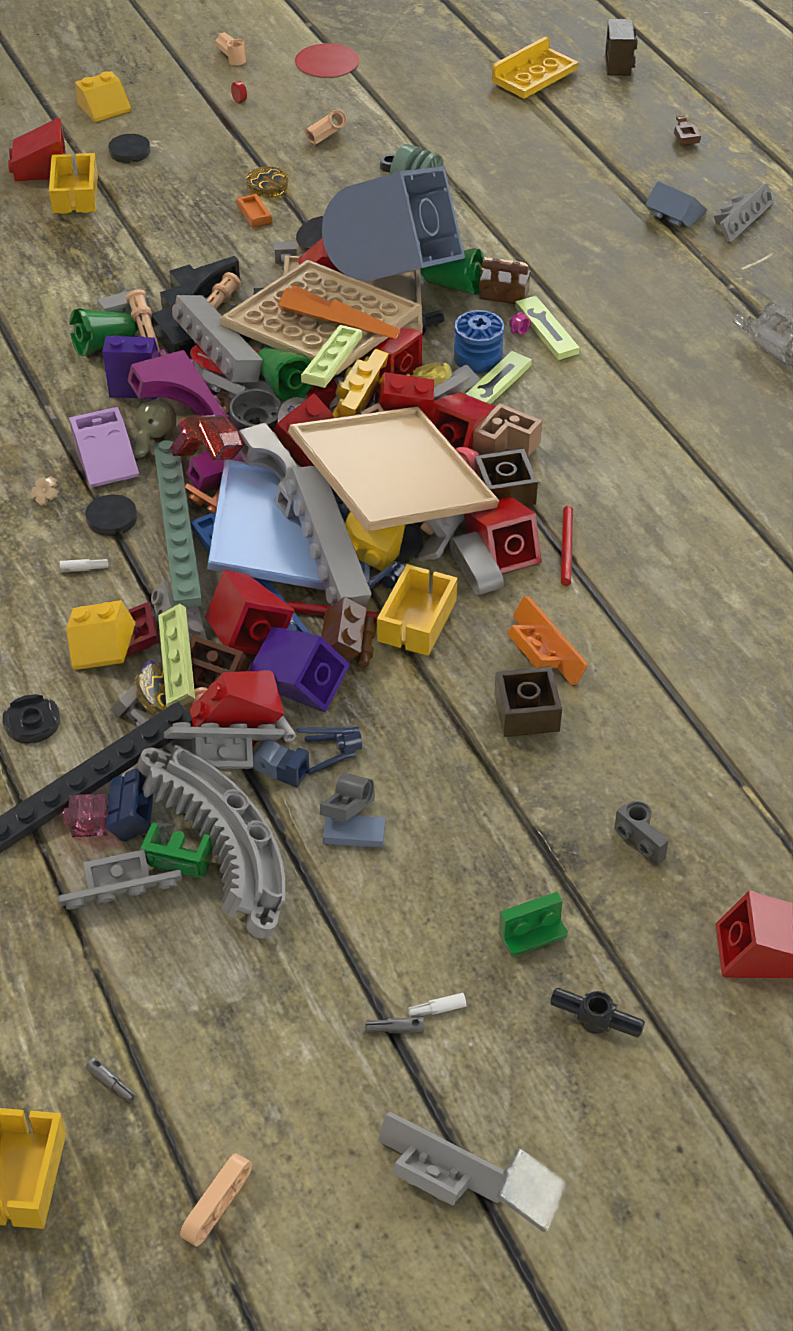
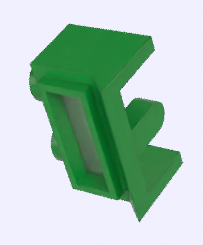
M153 822L140 848L145 850L146 862L150 867L168 871L181 870V874L190 877H205L213 858L210 835L204 834L197 851L183 848L185 837L181 831L174 832L169 843L163 844L160 839L158 823Z

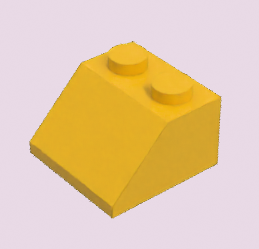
M112 71L102 72L100 75L85 77L75 82L77 103L94 122L132 111L122 83Z
M350 512L345 521V526L358 559L383 571L399 555L405 525L366 531L353 513Z
M122 600L80 606L72 609L66 631L71 665L74 670L124 663L136 622Z

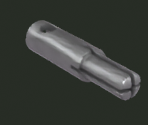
M424 1017L367 1020L365 1029L367 1032H424Z
M95 1057L88 1061L85 1069L109 1090L116 1092L127 1103L134 1100L136 1094L122 1083L116 1074Z

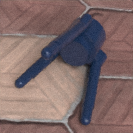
M393 561L386 569L367 582L370 591L381 583L389 589L394 588L405 566L400 562Z
M298 727L296 729L298 733L322 734L306 736L304 738L306 742L335 740L337 750L344 751L308 769L309 774L320 771L343 759L356 757L355 750L362 749V738L358 727Z

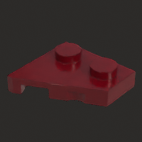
M149 601L128 610L136 623L125 657L160 643L154 608Z

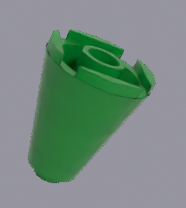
M480 249L464 250L465 258L420 269V273L427 282L471 295L479 294L482 262L485 259L484 254Z
M78 308L73 309L69 319V325H74V333H70L73 346L79 355L83 354L82 356H88L103 350L106 336L134 337L135 332L138 330L137 322L132 319L131 314Z
M264 348L258 352V355L263 359L260 373L280 400L285 402L291 398H306L308 396L306 393L310 387L313 389L315 385L301 382V374L311 363L309 358L304 355L272 348Z

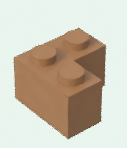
M499 403L474 429L473 450L479 455L504 452L506 449H525L527 457H529L541 444L542 420Z

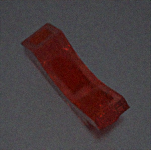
M193 415L184 418L177 425L181 434L177 436L175 442L170 447V451L173 456H193L204 443L212 461L232 460L244 447L245 443L238 429L227 418L221 415Z

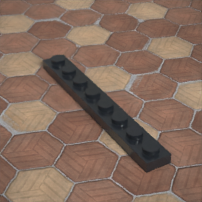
M177 701L0 816V853L92 794L113 778L136 765L144 749H160L174 739H164V732L173 727L174 723L186 722L190 723V727H193L190 713Z

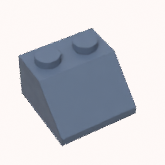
M657 181L645 204L651 210V215L662 219L663 216L669 218L668 222L677 227H680L681 224L689 227L707 211L695 197Z

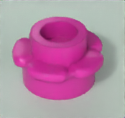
M523 312L513 315L509 322L511 332L513 334H525L530 327V318L523 314Z

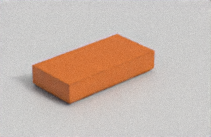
M257 194L236 199L238 208L252 228L272 223L271 214Z

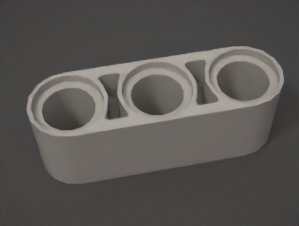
M476 531L450 538L449 544L453 558L475 595L478 596L503 588L502 573Z

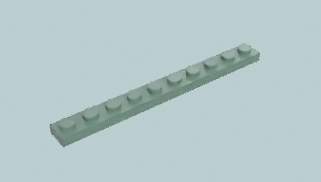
M165 440L153 443L174 606L178 604L186 608L202 606L178 440Z

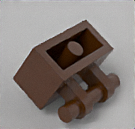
M493 258L492 261L483 259L482 269L484 271L480 279L479 299L516 304V301L527 298L530 285L529 266L520 265V262L514 261L512 263L500 262V259Z
M343 597L325 610L321 637L347 662L356 656L359 658V666L368 667L374 651L371 645L372 639L376 635L375 620L373 617H365V607Z
M196 635L191 637L190 651L194 689L200 687L208 689L212 684L203 680L204 675L215 678L216 681L223 672H243L248 670L251 662L244 652Z

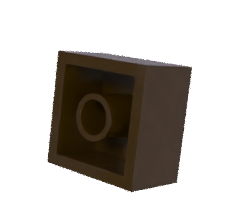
M608 19L605 48L607 75L631 76V69L635 68L636 56L634 55V50H637L638 39L636 37V27H633L632 19Z
M525 449L475 456V473L498 499L512 496L524 506L536 505L538 481Z
M552 667L496 672L494 696L503 737L560 732L562 706Z

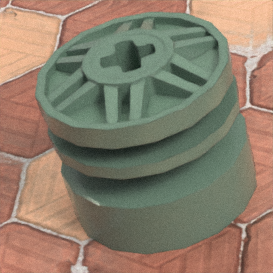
M404 144L398 149L393 158L390 174L443 166V158L440 154L432 153L428 150L423 151L419 147Z

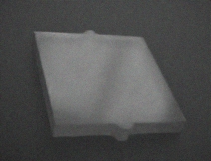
M518 1148L513 1155L509 1168L503 1171L505 1177L497 1198L542 1232H546L549 1229L555 1211L560 1209L558 1202L566 1182L521 1148Z

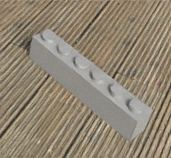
M177 295L176 302L172 307L173 318L232 383L258 382L263 359L237 332L220 325L221 315L203 296Z
M315 466L292 468L289 479L286 480V491L292 497L294 513L296 516H299L302 524V534L307 538L310 546V556L312 559H315L318 567V578L320 581H323L327 602L333 605L341 598L346 597L366 608L372 594L330 484Z

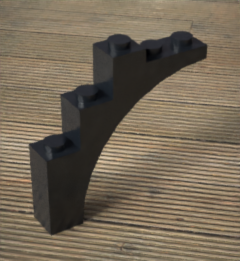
M235 256L195 269L189 264L169 271L171 289L160 292L162 310L151 314V322L156 337L169 354L184 350L190 359L192 358L190 351L197 344L173 318L172 307L176 302V296L200 295L207 298L212 293L213 286L219 284L222 281L223 275L227 272L235 274L240 279L239 260Z

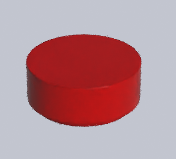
M242 81L233 82L231 93L236 103L246 101L247 90L245 84Z

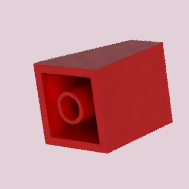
M56 118L13 139V146L9 148L10 160H8L9 173H13L15 181L50 179L52 155L66 154L61 118Z
M400 328V333L396 339L388 337L359 359L364 361L366 356H371L374 349L389 353L387 365L380 369L378 380L385 372L400 375L410 374L411 376L416 368L422 366V332Z
M385 372L377 383L375 404L379 403L384 411L419 407L428 417L434 400V379Z
M458 392L433 401L428 419L454 449L466 447L473 450L474 429L496 406Z
M512 496L498 499L497 508L464 514L467 533L476 531L501 573L542 562L536 513Z
M223 570L205 618L223 645L247 654L257 655L271 627L287 629L295 610L248 574Z
M265 670L223 672L209 686L206 692L193 703L190 708V715L193 727H201L205 723H217L219 728H230L229 726L232 724H246L247 728L258 729L257 726L274 725L284 715L274 674L272 671ZM252 740V747H253L258 741Z
M748 891L715 923L722 976L726 978H793V903Z

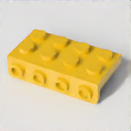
M544 37L496 62L492 69V83L525 99L578 70L579 62L549 48L550 39Z

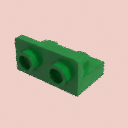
M558 892L500 911L498 933L512 957L567 938L568 931L561 920L563 900Z

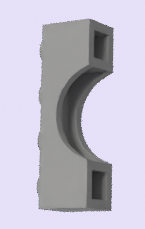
M266 423L239 430L235 449L248 466L263 467L273 472L279 478L280 483H278L274 502L287 519L296 517L292 497L286 491V480L289 479L292 468H297L298 465L292 459L289 451L283 447L275 432H272Z

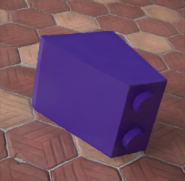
M106 336L103 358L109 398H138L128 382L131 364L160 357L154 337ZM145 397V398H146V399H153V398H157V397Z
M271 627L249 671H272L279 695L321 712H326L350 663L320 635Z

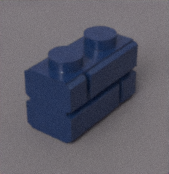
M137 768L126 772L125 775H119L111 781V789L108 795V815L105 818V826L109 832L121 841L136 837V834L141 835L150 829L154 794L148 797L144 796V790L142 789L147 776L143 775Z

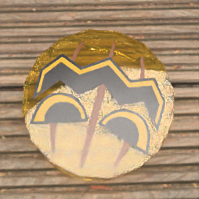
M267 166L253 169L246 177L247 189L252 194H257L258 196H263V194H269L271 197L279 195L287 190L288 175L284 170L277 167Z
M150 664L138 673L134 680V686L137 684L138 690L136 695L146 709L157 715L168 708L166 705L163 665Z

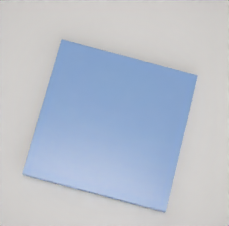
M225 459L207 569L220 572L227 570L248 574L253 578L326 590L323 581H320L318 578V567L315 559H312L310 556V546L307 538L302 534V524L299 516L287 519L274 502L278 483H280L279 478L273 472L263 467L248 466L246 462ZM337 503L345 523L348 507L345 503ZM359 560L368 582L370 565Z

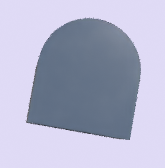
M445 166L400 171L350 185L340 190L331 199L324 213L322 238L325 250L338 270L356 280H375L465 258Z

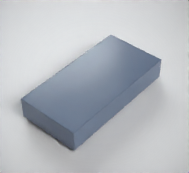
M353 816L346 822H335L330 817H326L323 844L383 848L386 819L385 817Z

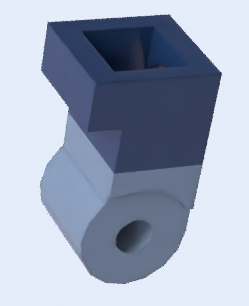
M263 740L253 754V767L268 777L298 787L307 774L308 769H310L309 751L299 747L296 751L280 746L272 740Z

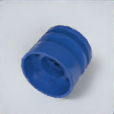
M483 310L469 311L460 315L455 321L454 361L457 366L461 368L464 365H468L474 373L490 372L503 358V320L495 313Z

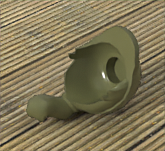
M153 398L147 400L136 410L134 423L139 432L136 435L135 446L132 448L135 459L147 455L149 439L151 437L161 438L165 436V439H167L176 427L177 418L172 405L163 399Z

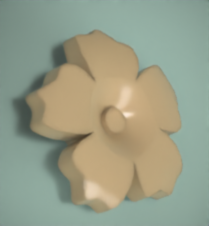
M51 476L47 479L42 477L36 480V487H33L30 493L31 499L35 500L42 507L46 506L48 499L52 500L57 497L59 492L55 489L57 480Z

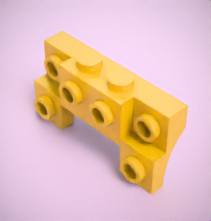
M374 349L370 357L366 356L364 361L357 359L353 367H348L344 382L340 381L336 389V395L339 398L337 407L333 412L334 418L355 416L365 410L376 391L380 369L387 365L389 353Z

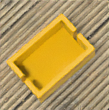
M95 153L75 154L78 175H74L71 154L52 155L49 184L52 214L72 213V210H76V213L96 212L98 173Z
M406 564L377 618V641L399 648L404 644L406 645V650L429 656L457 601L458 578L434 572L432 594H430V570Z
M0 1108V1225L6 1226L7 1219H11L14 1227L44 1229L66 1137L61 1113L30 1111L29 1119L34 1133L30 1134L24 1110Z

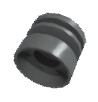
M262 389L245 390L231 400L229 407L231 424L238 433L239 430L266 423L273 431L278 422V413L282 406L281 402L269 391Z

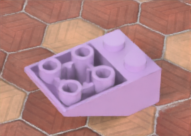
M118 407L69 418L73 443L90 488L139 476L125 424Z

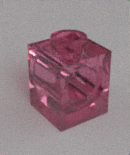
M106 794L69 795V808H64L63 820L64 825L70 827L71 837L108 836V830L106 829V817L108 815Z

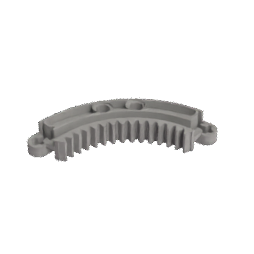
M177 745L174 746L171 754L156 748L144 749L137 763L138 770L147 776L142 789L144 790V796L148 797L154 794L156 802L163 799L166 800L165 807L169 808L174 805L176 807V814L184 812L186 814L184 817L185 821H194L193 829H202L199 834L200 837H203L204 834L211 837V845L214 846L211 853L218 855L216 863L222 864L219 871L224 874L222 882L225 883L223 887L225 894L221 910L230 917H234L237 910L248 914L246 927L251 935L261 939L271 936L278 923L279 912L285 901V874L276 840L259 810L234 782L193 753ZM262 914L267 915L264 921V925L260 924V917Z

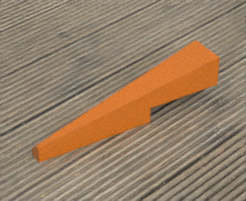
M294 284L291 289L285 288L278 303L280 310L360 329L396 339L400 333V329L335 299L333 302H330Z

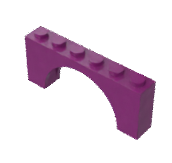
M182 350L131 364L128 382L139 399L145 397H164L176 400L193 409L205 421L211 433L212 444L205 452L191 458L187 476L194 487L201 492L220 487L225 459L245 461L235 449L239 433L231 424L229 416L220 407L217 397L209 390L206 380L196 370L193 360L189 359L185 351Z

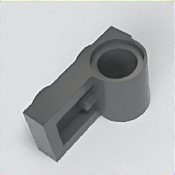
M342 773L338 778L335 794L320 804V815L330 817L335 822L348 821L374 801L375 790L373 780Z
M632 801L627 805H623L616 811L614 829L621 838L627 839L632 843L642 856L649 858L658 865L666 859L669 840L650 825L651 808L642 801Z

